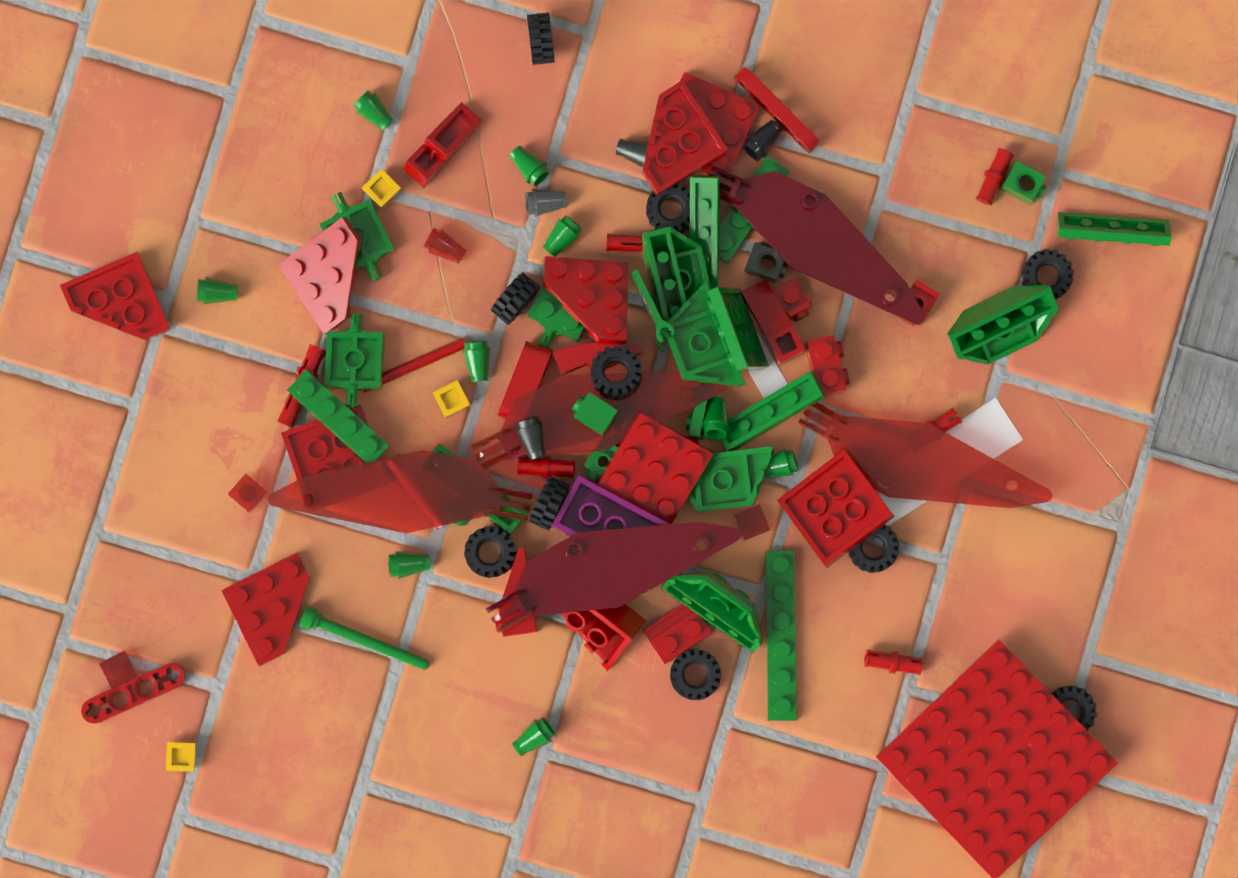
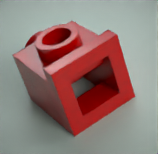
M916 279L910 289L915 299L922 301L923 306L921 310L926 318L940 293ZM900 318L901 320H903L904 322H906L907 324H909V325H911V326H914V325H915V324H913V323H910V322H908V321H906V320Z

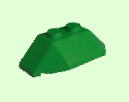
M670 226L642 233L643 260L653 302L661 318L668 322L703 283L707 282L711 290L702 247Z
M1049 285L1013 286L963 310L947 334L958 359H966L989 365L1038 341L1059 309Z
M710 571L680 574L670 578L662 585L661 589L751 653H754L763 643L755 603L749 600L750 598L745 592L739 589L735 590L729 586L721 575L711 573Z

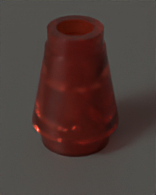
M433 228L423 246L429 250L428 253L458 264L467 250L442 228L440 231Z

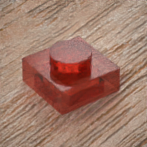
M245 473L228 495L248 513H251L268 491Z
M760 504L733 515L744 541L770 531Z
M122 651L99 663L111 689L138 676L126 651Z

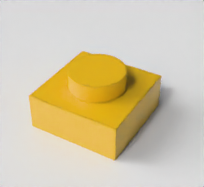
M382 168L362 187V190L381 209L402 190Z
M458 380L433 392L445 418L470 406Z
M167 742L166 771L195 772L197 743Z

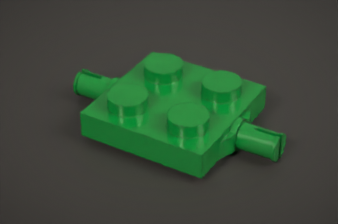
M338 192L337 195L341 204L335 194L331 196L338 212L332 218L319 224L324 231L341 217H347L361 239L360 251L357 252L355 267L357 269L366 267L372 282H375L377 279L373 270H375L378 279L383 277L376 262L381 257L395 250L370 199L359 205L348 206L342 192Z
M543 285L527 314L528 318L538 322L545 329L537 344L540 346L544 344V347L549 349L555 335L565 336L577 342L584 326L577 322L562 307L563 304L553 294H550Z
M355 313L351 314L350 330L327 332L324 386L327 389H343L347 391L346 406L352 408V405L354 408L358 407V391L382 389L383 332L361 330L363 315L357 313V317Z

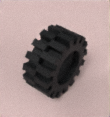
M549 12L527 15L533 65L555 63Z
M680 183L658 196L652 190L646 204V215L651 226L653 225L655 229L670 226L678 232L686 231L690 226V190L684 188ZM673 198L681 203L682 213L679 217L668 219L662 215L660 206L664 200Z
M1044 249L1043 251H1038L1023 266V271L1021 272V277L1023 278L1022 285H1042L1037 279V271L1043 265H1050L1058 273L1057 282L1050 286L1056 300L1062 297L1073 283L1074 269H1071L1072 263L1070 260H1066V255L1063 253L1059 254L1057 250L1049 251V249Z
M522 272L502 292L492 306L491 311L507 325H510L528 306V303L532 301L540 286Z
M614 345L613 349L607 346L604 352L600 350L597 353V357L593 358L591 381L595 390L600 391L601 396L607 395L610 400H613L614 397H618V400H623V396L627 395V397H630L632 391L636 392L639 388V383H641L642 367L634 351L630 353L629 348L625 346L623 349H620L619 345ZM613 363L622 364L627 369V376L620 382H612L605 375L606 368Z
M549 475L528 522L549 531L566 498L570 484Z
M883 525L870 535L880 538L884 543V552L880 557L870 558L866 556L863 551V542L865 541L863 540L849 551V558L862 571H867L868 573L884 571L896 561L899 555L900 544L897 540V534L891 530L890 526Z
M488 526L477 529L476 532L468 537L464 556L470 569L477 575L485 578H496L505 574L512 567L516 554L515 546L505 531L497 527ZM485 542H495L501 548V556L494 563H485L479 556V549Z
M699 649L687 650L680 654L671 666L670 680L672 686L679 695L686 699H705L712 695L720 684V665L716 658L707 651ZM691 664H700L706 670V680L699 686H692L685 680V670Z
M1078 686L1059 687L1054 692H1051L1061 704L1067 700H1073L1079 704L1081 714L1077 721L1089 731L1088 729L1094 725L1095 722L1093 721L1097 717L1095 711L1097 706L1093 702L1092 695Z

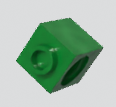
M1016 161L1000 190L1031 205L1034 199L1040 201L1047 188L1043 184L1046 176ZM1021 178L1029 179L1033 184L1032 190L1025 191L1021 189L1019 180Z
M590 392L586 397L581 395L572 409L576 412L574 419L601 436H604L618 414V410Z

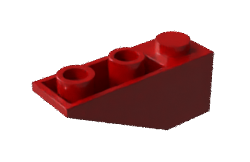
M765 279L741 291L778 366L803 355L806 350L767 280Z

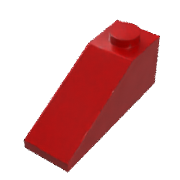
M525 548L518 549L502 599L516 591L527 562ZM511 600L500 607L499 613L515 605L514 601ZM517 610L495 622L496 628L521 615L520 612ZM529 616L502 631L503 637L537 633L535 616Z

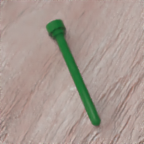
M307 605L299 626L308 630L311 628L317 629V627L422 670L428 669L430 665L429 661L423 657L322 617V613H319L317 608Z

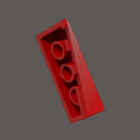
M626 604L619 608L560 613L565 618V625L573 633L576 630L586 641L584 646L591 654L596 652L603 660L601 665L607 672L647 621Z

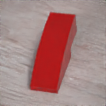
M461 102L425 139L424 144L406 161L403 171L425 188L482 122V119Z
M592 342L570 346L553 352V357L561 376H564L587 365L591 372L593 358L597 357V353L600 350L604 352L607 346L610 349H613L614 345H619L620 349H623L625 346L629 348L630 353L634 351L636 357L643 354L644 350L641 345L631 343L622 345ZM613 363L609 365L606 369L616 366L619 363Z

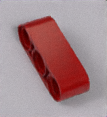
M526 341L500 406L498 417L514 423L528 418L553 350Z

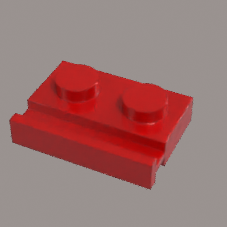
M683 604L642 630L664 664H667L712 633L702 617Z

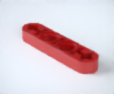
M743 67L734 76L737 83L806 152L811 153L820 144L817 137L748 68Z
M169 663L88 699L82 705V717L85 721L93 724L108 720L179 688L185 682L186 672L179 664ZM170 668L173 671H179L180 675L176 677L177 682L175 684L171 680L163 682L162 685L165 689L160 690V683L154 675L159 673V678H163L169 674L168 669ZM145 679H149L154 683V691L148 696H144L139 691V684ZM118 691H124L129 698L127 705L121 708L117 707L113 702V696ZM107 696L108 705L113 712L109 714V710L106 708L98 712L99 718L97 719L95 716H89L90 705L92 703L95 706L105 704L103 698Z

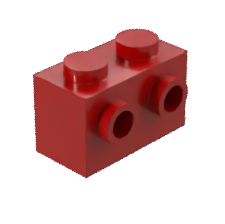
M835 335L807 340L805 347L810 370L814 373L825 396L845 393L847 390L846 385H850L847 368L842 369L840 358L844 357L841 341H836Z

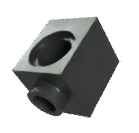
M754 242L744 273L776 284L778 277L784 278L788 264L774 249ZM765 257L772 258L776 265L775 268L770 271L764 270L760 266L761 259Z

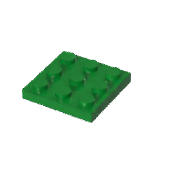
M716 287L709 290L710 298L707 300L711 312L717 315L720 323L717 329L721 339L727 342L730 350L727 352V356L733 368L736 367L737 371H759L769 367L741 289Z

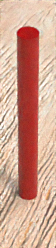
M463 338L383 372L382 385L465 349ZM365 389L363 391L366 393L372 389Z

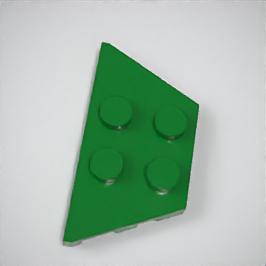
M707 282L703 283L668 320L667 323L674 328L675 336L672 337L669 330H664L682 380L741 387L745 385V381L741 371H737L736 367L733 368L729 362L727 352L730 350L727 342L723 341L719 335L717 326L720 323L717 315L711 312L707 300L710 298L708 291L710 289Z
M774 446L713 453L689 494L690 501L696 511L705 512L754 506L771 461Z

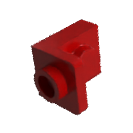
M797 277L773 289L789 319L793 318L797 322L810 315L808 310L813 307L811 300H808Z

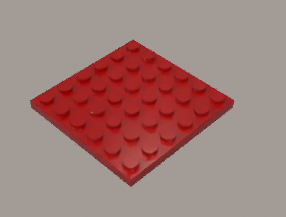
M999 639L876 756L991 878L1001 876L1118 764L1104 747Z

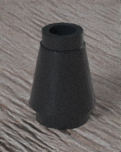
M770 120L745 138L744 151L756 161L766 158L783 131L782 127L776 121Z

